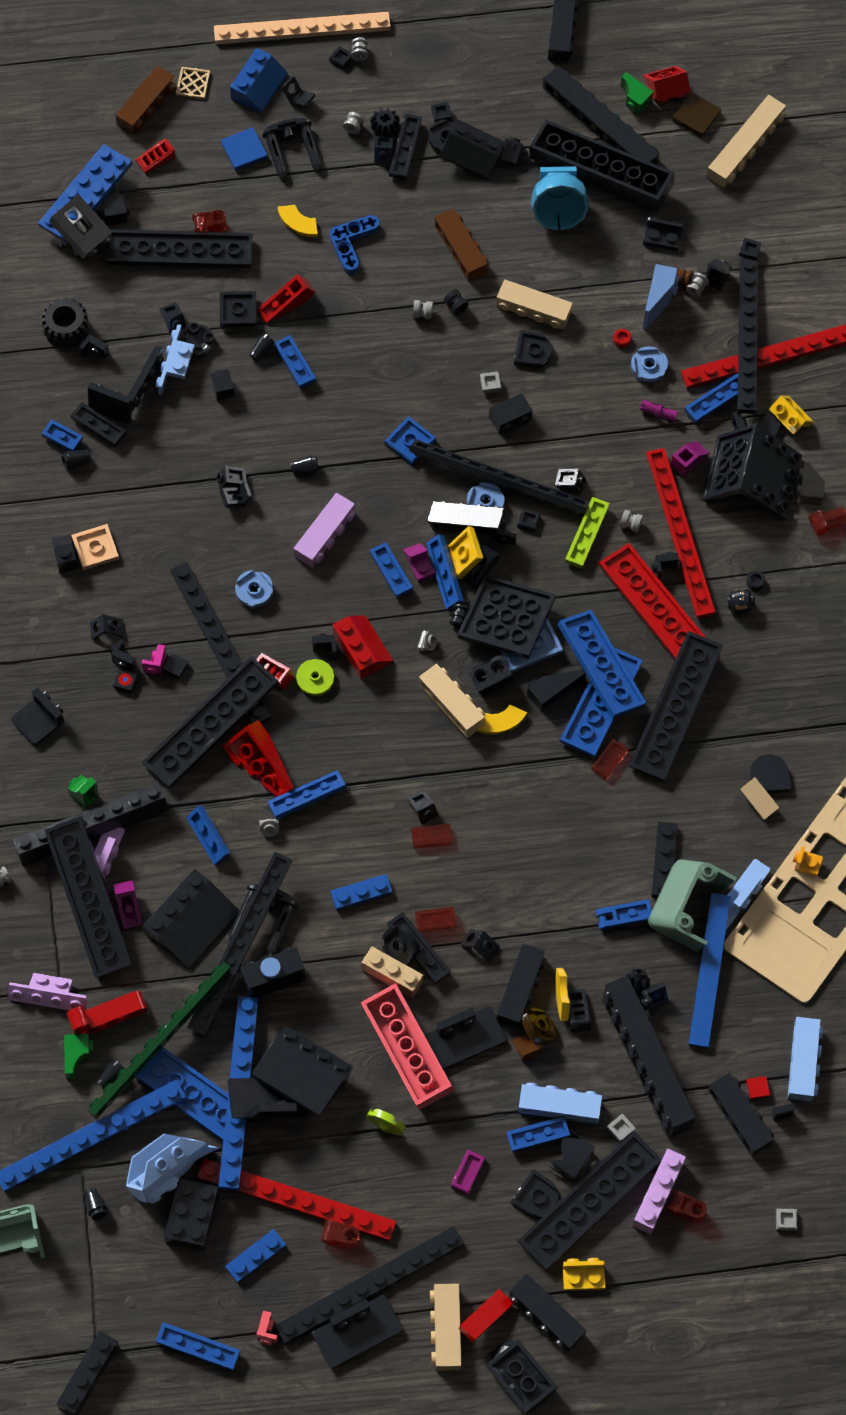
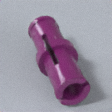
M643 399L640 411L675 422L678 411L666 408L663 404L659 403L658 405Z

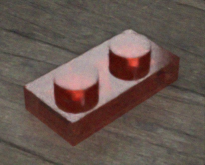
M454 906L415 912L416 926L419 932L457 927Z

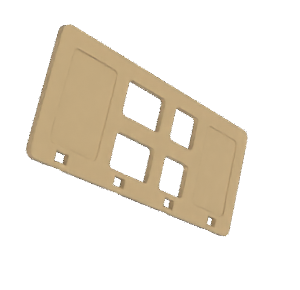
M846 777L724 942V950L800 1003H807L811 1000L846 951V927L837 938H833L813 924L815 918L828 902L846 912V895L838 890L839 885L846 877V853L825 880L818 876L794 870L796 863L793 862L796 851L800 852L802 846L806 847L805 851L811 852L824 834L829 835L846 847V797L843 799L839 796L841 791L846 789ZM810 834H813L816 838L810 844L806 839ZM792 878L797 879L815 892V896L801 914L796 913L777 899ZM777 879L783 882L778 890L772 887ZM743 925L749 928L744 936L738 933Z

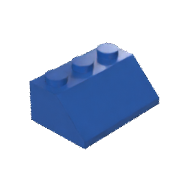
M256 48L230 87L231 99L262 113L288 72L271 54Z

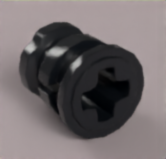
M454 604L453 609L455 611L451 614L452 619H450L449 624L461 628L470 608L461 604Z

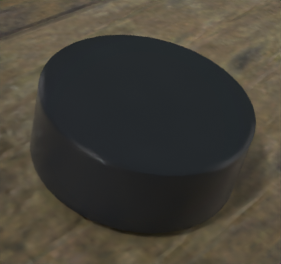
M752 571L747 575L746 584L751 590H760L764 587L766 579L762 572Z

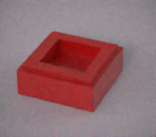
M766 1076L746 1079L748 1094L751 1100L770 1097Z

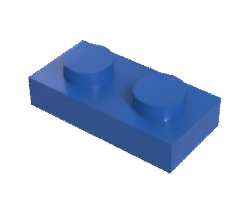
M52 419L42 432V437L68 451H76L83 441L82 435Z

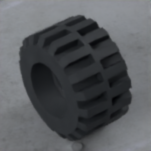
M64 297V300L58 298L56 302L51 301L49 303L50 306L44 308L45 312H42L43 331L49 342L52 341V345L56 346L58 344L59 348L64 346L71 348V345L77 346L79 341L81 342L84 337H87L89 322L84 306L82 307V303L79 301L76 303L75 299L71 298V300H68V297ZM62 319L75 321L67 327L56 325Z

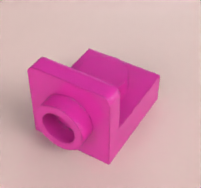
M157 645L156 651L153 650L151 661L142 660L143 671L149 674H162L167 654L165 645Z

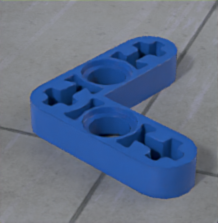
M369 215L333 227L330 230V241L345 273L354 274L359 269V261L350 241L376 233L379 230V219L376 216ZM371 222L372 224H374V226L371 227V225H368V223ZM352 227H357L360 231L357 233L350 232V229ZM342 247H347L349 252L343 254L339 250ZM348 258H350V262L352 265H354V267H350V265H348Z

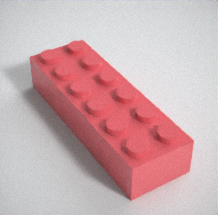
M396 983L361 1002L419 1110L455 1091Z

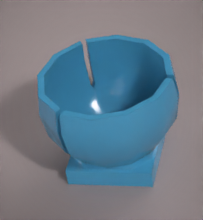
M540 167V181L534 187L530 204L535 220L545 228L558 230V215L561 230L573 228L585 218L589 208V199L584 184L576 178V167Z

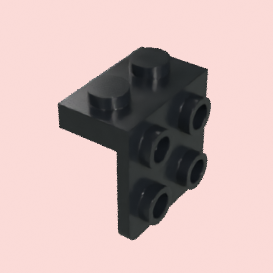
M38 687L32 691L33 700L11 717L12 723L34 745L41 742L64 723L62 708L58 704L54 705L50 701L51 698L46 691L42 692Z

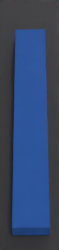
M711 893L704 938L707 941V945L703 947L689 1046L707 1049L709 1047L731 900L729 895Z

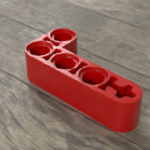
M138 990L88 1010H84L82 1006L73 1008L67 1012V1017L74 1034L91 1035L142 1015L148 1011V1007L141 991Z

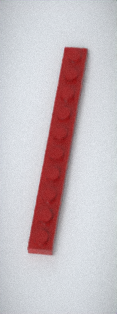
M846 324L757 349V370L846 345ZM738 355L682 370L681 377L686 389L734 376L738 373Z
M665 448L647 451L646 457L676 553H678L679 564L696 619L715 615V609Z
M204 1158L197 1179L219 1186L221 1164ZM241 1170L239 1191L236 1192L389 1242L391 1240L396 1225L395 1220Z

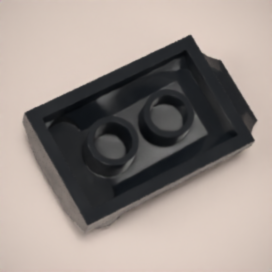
M518 1339L514 1342L504 1341L486 1355V1367L525 1415L534 1411L558 1389V1386Z

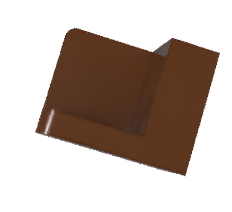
M527 1033L513 1039L512 1043L522 1062L540 1054V1045L533 1041Z

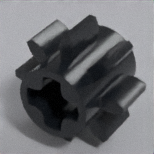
M635 968L630 971V974L626 973L637 993H641L642 990H645V987L649 988L651 978H648L647 972L643 969Z

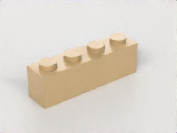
M505 279L496 300V306L504 311L509 310L519 316H526L534 319L536 322H543L554 328L565 329L573 305L572 302Z
M435 664L419 676L420 687L466 738L485 725V713L479 707L476 708L472 698L461 691L460 685L449 678V674L444 668H440Z
M434 1284V1290L430 1291V1303H434V1311H430L431 1323H435V1331H431V1344H435V1352H431L432 1365H436V1371L461 1370L460 1330L458 1329L460 1326L459 1284Z

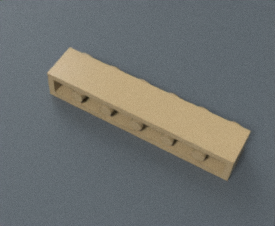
M768 95L708 167L707 178L723 188L728 183L731 184L736 177V173L738 171L741 172L745 167L746 161L753 158L758 146L762 147L765 143L767 135H771L777 123H781L784 120L786 105Z

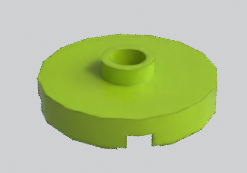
M307 660L297 670L296 681L299 689L303 693L315 697L324 695L332 688L334 683L333 669L323 660ZM316 674L318 678H313L312 675Z
M370 1109L367 1114V1119L385 1132L400 1136L403 1135L406 1129L402 1121L397 1123L395 1117L385 1111Z

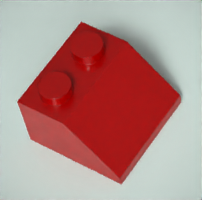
M678 66L643 75L647 87L654 91L653 99L659 103L668 102L669 98L685 97L687 93L691 92L687 71Z

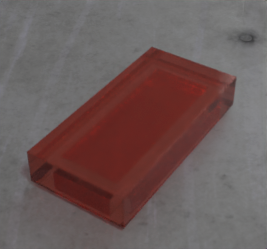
M613 738L593 764L591 770L607 780L628 753L629 748Z
M450 824L411 828L413 848L452 844Z

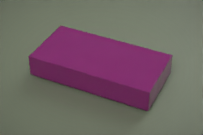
M467 1149L450 1187L469 1195L486 1157Z

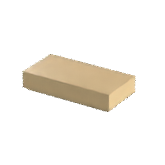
M753 778L739 789L763 820L779 808L756 778Z

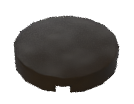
M531 1008L523 1014V1027L529 1037L537 1044L549 1045L557 1035L556 1026L549 1016L546 1017L544 1015L545 1012L543 1010Z

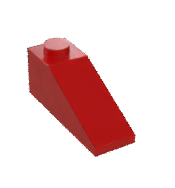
M297 274L257 310L266 323H270L305 303L316 291L306 278Z

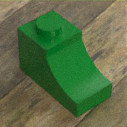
M627 72L624 73L621 77L620 86L627 93L625 105L630 111L640 115L652 102L654 91Z
M80 775L78 778L72 779L68 785L69 795L85 809L99 797L97 782L92 777L87 779Z
M88 1034L64 1035L66 1079H75V1072L80 1063L85 1059H90V1052H94L93 1040L89 1039Z

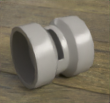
M414 300L413 318L424 317L426 320H431L433 302L427 301L423 303L420 300Z
M625 509L619 527L624 529L629 527L632 532L637 533L642 523L643 515H632L631 511Z

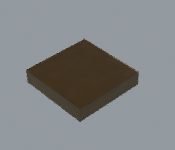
M691 92L673 116L672 121L703 138L721 113V108Z

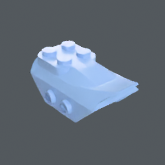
M163 1134L131 1158L126 1187L139 1201L153 1204L161 1199L163 1193L177 1187L179 1178L190 1169L197 1159L217 1150L218 1147L190 1138Z

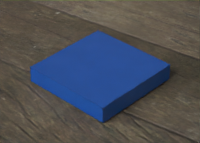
M253 127L220 140L235 171L268 158Z
M408 416L384 441V444L413 466L420 458L415 456L414 453L409 452L414 440L417 439L433 445L436 442V437Z

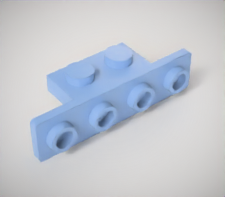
M177 325L176 330L172 331L170 339L172 344L171 346L168 345L166 349L167 360L162 362V375L156 381L158 395L163 394L168 376L185 379L194 351V344L178 341L182 331L181 325Z
M757 859L752 861L728 894L731 896L726 929L739 912L748 907L751 902V896L759 892L762 887V881L770 872V868Z

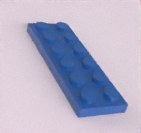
M103 144L38 222L39 227L68 244L49 222L52 215L78 194L95 211L133 165L132 160ZM68 214L69 219L76 220L75 215Z
M588 610L560 620L557 625L611 717L615 718L644 707L646 704L645 699L593 611Z
M614 648L634 681L643 660ZM591 681L584 691L560 739V743L595 758L615 718H612Z
M163 1047L135 1078L153 1091L177 1079L186 1099L174 1106L223 1141L228 1093Z

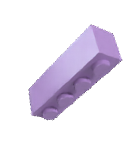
M335 493L293 548L294 557L312 568L316 563H320L326 549L329 550L333 546L336 536H340L345 529L346 523L348 521L351 522L355 517V504L340 494Z
M667 1148L634 1219L633 1227L651 1235L683 1167L685 1156Z

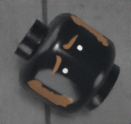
M747 588L732 590L730 595H727L728 608L734 614L749 613L752 610V606L756 605L755 595L750 594Z

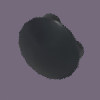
M192 322L181 331L178 341L194 344L192 357L199 358L207 355L212 350L214 334L208 327Z

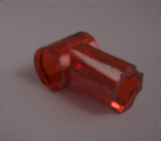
M839 507L827 512L816 511L810 514L808 520L815 535H822L828 532L830 528L846 524V509Z

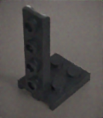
M154 347L127 396L119 391H113L105 388L103 385L90 382L88 386V406L98 413L129 424L134 408H138L140 405L142 394L147 392L150 380H153L156 376L157 367L161 366L164 361L162 347Z

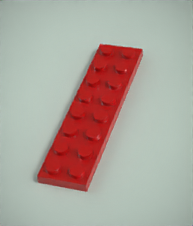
M630 543L599 562L600 568L674 660L688 631L705 637Z

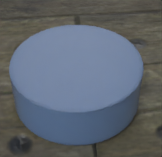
M266 958L260 966L262 975L268 979L276 978L281 971L280 963L275 958Z

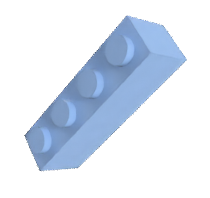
M796 1017L787 1099L812 1102L813 1097L817 1096L818 1084H815V1076L819 1077L820 1072L817 1057L820 1058L822 1049L818 1042L819 1038L822 1039L823 1027L820 1026L819 1019Z
M526 1083V1085L522 1084L518 1113L550 1118L565 1116V1120L598 1124L602 1095H598V1093L593 1091L581 1093L572 1088L560 1090L556 1086L539 1087L535 1083Z

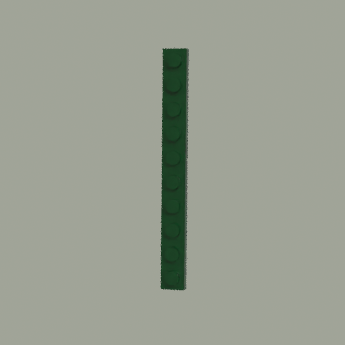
M225 962L221 966L217 965L211 973L212 976L200 983L198 986L199 990L194 995L188 996L181 1010L177 1009L172 1014L170 1022L163 1024L159 1028L158 1035L146 1042L144 1045L145 1049L140 1054L134 1055L127 1069L123 1068L118 1073L116 1081L113 1084L109 1083L103 1090L104 1094L99 1099L96 1098L91 1102L88 1111L93 1118L97 1120L230 975L231 968Z

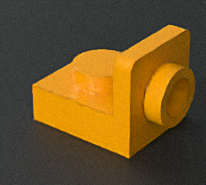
M802 846L800 852L796 851L793 862L796 863L794 870L817 877L823 857L805 851L806 847Z

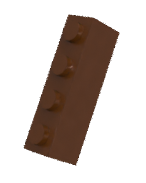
M156 66L115 115L116 124L133 135L138 130L140 131L145 121L153 116L155 109L163 104L165 97L174 91L176 86L175 76Z
M454 208L435 216L434 227L466 280L471 281L486 274L487 265H489L488 259L485 255L482 256L477 241H473L469 228H465L462 216L459 213L457 214Z

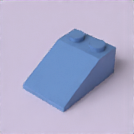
M659 264L655 265L645 310L643 329H647L670 304L672 295L676 296L680 277L676 275L677 268Z

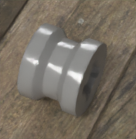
M349 112L348 120L344 122L343 128L351 134H358L361 130L360 126L363 125L365 119L356 112Z

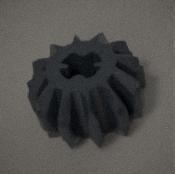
M380 108L379 112L374 111L370 119L371 129L376 136L379 134L381 136L396 135L397 130L400 128L399 115H396L395 110L390 112L389 108L386 111H383L382 108Z

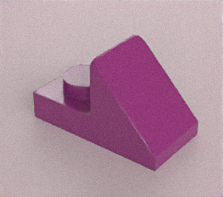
M421 543L403 549V553L417 582L435 576V571L428 559V551Z

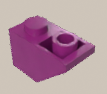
M697 441L687 443L672 455L671 466L685 477L707 458L710 452Z

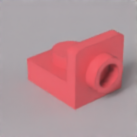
M263 1311L257 1331V1339L265 1345L277 1344L278 1341L277 1335L267 1333V1331H272L274 1320L271 1319V1312Z

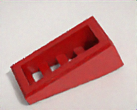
M166 138L139 156L136 162L146 174L176 158L175 150ZM146 159H147V161L149 162V165H148V166H147V164L144 162Z
M263 653L258 657L257 661L261 665L265 661L267 662L264 666L265 669L269 670L273 666L269 672L279 681L276 686L284 690L294 678L292 670Z

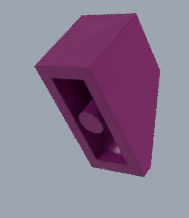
M133 881L114 884L123 929L143 925Z

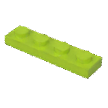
M592 497L565 558V563L583 569L610 503Z

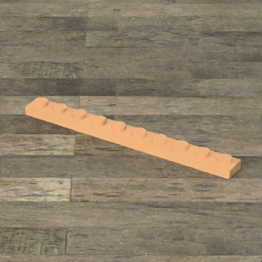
M389 12L216 25L214 26L215 44L390 31Z

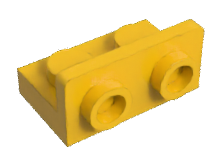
M780 396L770 407V411L792 434H796L801 427H809L814 422L790 396Z
M589 1258L587 1261L568 1259L567 1262H563L564 1291L605 1290V1261H600L599 1258Z

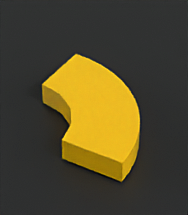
M296 205L278 207L280 219L286 227L302 236L318 237L316 218L303 216L297 210Z
M509 705L505 711L499 714L485 713V725L478 729L477 732L496 735L508 730L511 731L522 723L527 716V712Z
M556 968L558 1013L561 1021H568L570 1001L568 998L567 975L563 968Z

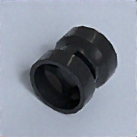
M457 289L449 292L444 298V302L447 306L451 307V311L455 315L461 314L469 306L468 301L461 297V293Z

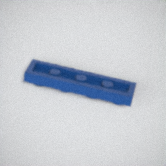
M738 373L685 407L684 411L695 424L737 397Z
M439 534L428 541L426 545L445 608L452 610L454 604H461L464 600L445 537Z
M337 770L267 801L268 806L277 820L345 790L346 784Z
M164 1322L155 1341L162 1346L231 1371L234 1370L241 1352L239 1349Z

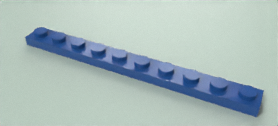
M238 996L230 1078H250L258 998ZM229 1091L219 1189L239 1191L246 1118H232Z
M177 1079L0 1170V1185L3 1191L7 1192L186 1099Z

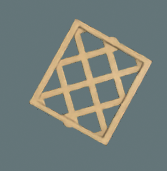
M181 67L176 95L205 99L210 71ZM185 71H191L193 73L188 75ZM198 73H205V74L200 77ZM196 75L198 79L193 81L190 77ZM188 79L191 83L185 85L183 81ZM201 81L203 85L198 87L195 83ZM193 85L196 89L190 91L188 87ZM185 89L188 91V93H181ZM198 91L201 95H195L193 93Z

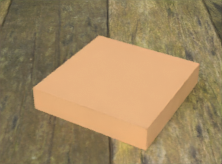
M108 524L71 535L83 570L119 559Z

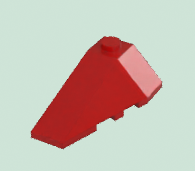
M259 720L247 725L222 746L235 764L245 768L250 776H255L275 796H281L294 788L270 735Z

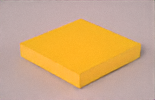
M468 526L447 546L458 579H462L483 559L474 527Z

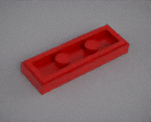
M498 1289L458 1329L474 1343L514 1303Z

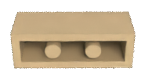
M372 946L362 961V970L389 986L396 983L400 991L411 998H414L423 983V975Z

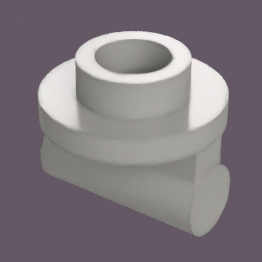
M422 631L417 649L419 651L433 650L437 645L436 635L432 631Z
M279 819L259 820L261 834L266 837L275 836L279 832Z

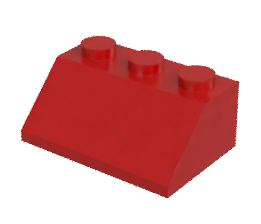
M366 615L348 616L332 624L335 639L339 641L340 647L360 679L394 662Z

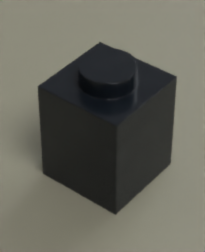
M229 369L217 370L211 373V382L216 400L235 397Z

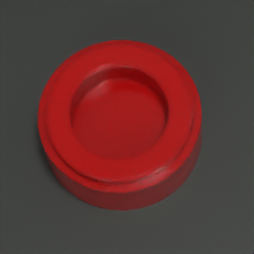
M626 329L617 330L613 335V343L619 348L628 347L631 343V333Z

